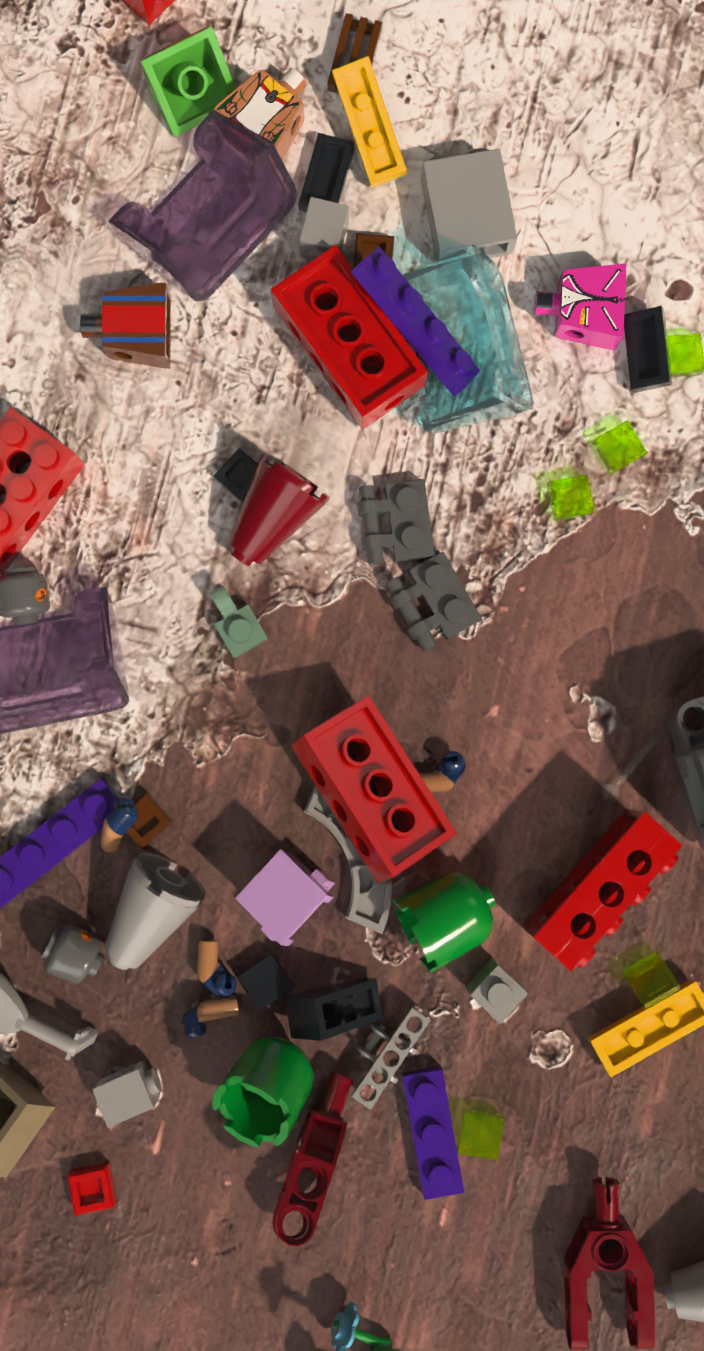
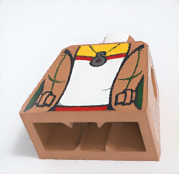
M292 68L286 72L280 81H277L265 70H258L216 105L214 111L218 129L274 172L303 125L304 105L298 96L307 86L305 79Z

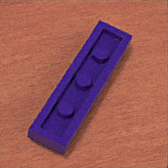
M380 247L376 248L351 273L449 392L456 396L466 388L480 372V369L475 365L472 357L462 349L449 333L446 325L435 316L423 301L420 293L400 273L394 261Z
M100 778L0 857V909L102 830L104 820L113 812V804L119 799L104 778Z

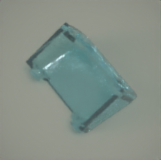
M472 245L403 274L409 284L420 293L423 301L435 316L446 325L449 333L462 349L472 357L473 362L480 369V372L466 388L456 396H453L416 352V356L428 371L424 387L426 395L419 398L418 406L415 407V416L419 426L425 432L435 434L532 410L534 407L533 396L505 284L496 263L475 245Z

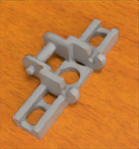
M411 1005L399 1025L390 1034L384 1031L386 1027L382 1024L379 1027L374 1024L371 1025L374 1033L364 1047L360 1045L356 1047L361 1053L359 1057L363 1060L368 1058L371 1062L369 1069L352 1092L354 1099L371 1110L389 1081L397 1083L399 1078L395 1073L409 1052L414 1055L418 1052L414 1044L431 1021L429 1017L423 1015ZM412 1016H417L422 1020L415 1031L409 1030L406 1026ZM405 1033V1034H407L410 1038H409V1040L407 1041L405 1038H403V1037L400 1036L399 1034ZM382 1037L387 1041V1044L379 1056H376L371 1051ZM395 1042H396L397 1044H399L400 1046H402L403 1048H399V1047L395 1044ZM393 1050L398 1053L399 1060L395 1065H388L384 1062L383 1056L387 1051ZM374 1071L384 1076L380 1082L373 1080L372 1074ZM365 1085H371L375 1088L368 1100L364 1099L360 1094Z

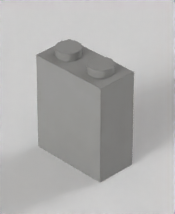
M477 148L464 155L450 157L449 155L442 154L432 157L429 161H423L421 183L437 267L511 255L516 244L517 234L500 148L493 150Z

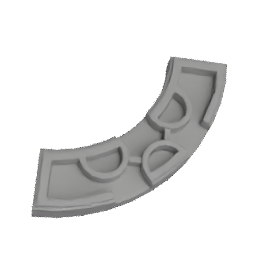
M315 785L304 813L314 817L328 828L346 854L351 872L352 891L345 918L383 934L391 905V879L380 883L375 881Z

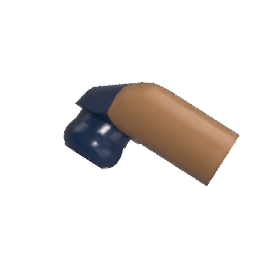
M449 751L443 756L432 773H419L430 792H447L453 788L465 771L464 757L457 751Z
M123 797L117 799L113 804V812L104 820L100 846L106 852H116L120 847L122 836L137 821L138 810L135 808V803L131 798Z
M201 939L198 942V979L217 996L231 995L235 991L237 983L235 977L218 962L219 941Z
M235 995L205 1000L186 1011L181 1023L185 1024V1035L189 1038L203 1036L206 1033V1021L237 1016L239 1012L237 998Z

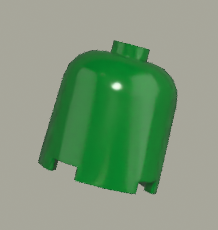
M451 872L444 874L392 899L394 905L398 907L395 913L411 945L418 941L424 955L419 960L429 973L440 969L481 945L489 938L493 930L491 908L496 906L493 895L485 884L478 886L465 873Z
M268 1036L253 1041L213 1093V1109L216 1111L219 1108L227 1120L223 1126L225 1130L239 1141L253 1147H259L262 1141L274 1142L275 1146L281 1145L288 1137L311 1092L314 1074L309 1058L301 1048L281 1037Z

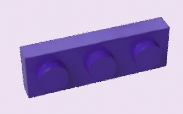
M442 1066L403 1072L402 1076L424 1200L464 1193Z

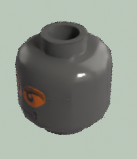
M35 567L2 570L3 576L0 577V616L13 618L14 625L37 623V615L46 613L50 609L46 576L41 573H35Z
M68 923L64 924L59 930L56 928L51 930L41 949L39 958L44 960L43 967L47 973L71 984H79L87 975L92 977L96 975L103 961L104 954L98 952L100 948L99 937Z

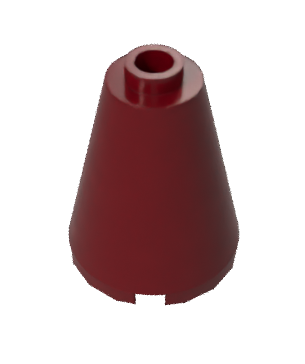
M264 452L259 459L228 543L233 547L230 554L247 566H250L252 562L257 564L263 563L330 499L326 492L322 493L320 497L314 494L318 486L284 462H281V464L277 461L274 464L269 463L273 455L268 452Z

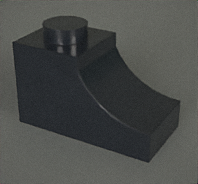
M364 978L335 986L315 987L284 997L290 1034L293 1039L322 1041L383 1019L376 978Z

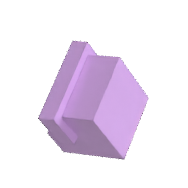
M280 849L235 899L263 926L261 930L271 941H277L280 945L289 946L294 941L291 936L323 902L329 903L334 898L328 891L335 882L325 872L318 869L312 873L295 855Z

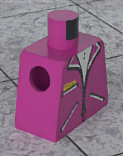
M627 264L585 267L563 271L558 281L556 292L536 291L534 315L555 316L554 334L559 339L607 350H615L624 335Z

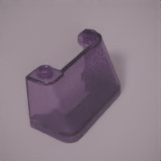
M212 110L199 124L193 137V146L200 161L151 213L138 202H128L108 221L117 235L184 294L200 302L212 296L293 208L297 193L295 184L273 142L215 110Z
M107 587L88 588L74 596L72 600L73 613L39 619L37 623L0 627V734L112 712L127 706L129 703L127 677L112 599Z

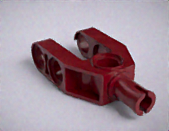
M332 1072L328 1074V1080L318 1108H313L305 1117L272 1217L274 1233L282 1242L289 1246L298 1247L304 1245L314 1234L346 1134L347 1123L344 1122V1118L341 1115L353 1080ZM306 1167L313 1170L316 1175V1185L308 1193L302 1192L297 1182L300 1171ZM298 1211L302 1216V1227L297 1234L292 1236L286 1235L283 1231V1220L288 1213Z
M601 1177L594 1178L592 1180V1186L594 1187V1215L582 1217L564 1256L565 1327L569 1350H587L589 1348L588 1321H592V1311L587 1299V1278H591V1272L594 1270L616 1272L625 1269L626 1326L630 1346L636 1349H654V1273L624 1216H619V1181L614 1178L605 1177L604 1185L602 1184ZM607 1239L616 1240L610 1249H599L603 1241Z

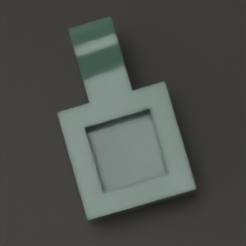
M224 586L209 593L224 617L214 625L234 659L268 640L249 605L238 610Z

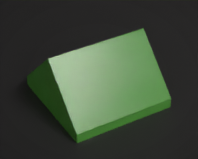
M211 25L140 59L148 89L174 137L215 118L214 108L236 89Z

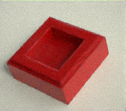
M110 1162L72 1169L68 1172L67 1178L74 1216L110 1209L116 1206L117 1199Z

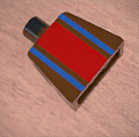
M154 283L106 291L102 296V314H81L80 330L82 338H102V347L108 358L171 369V295L166 283Z

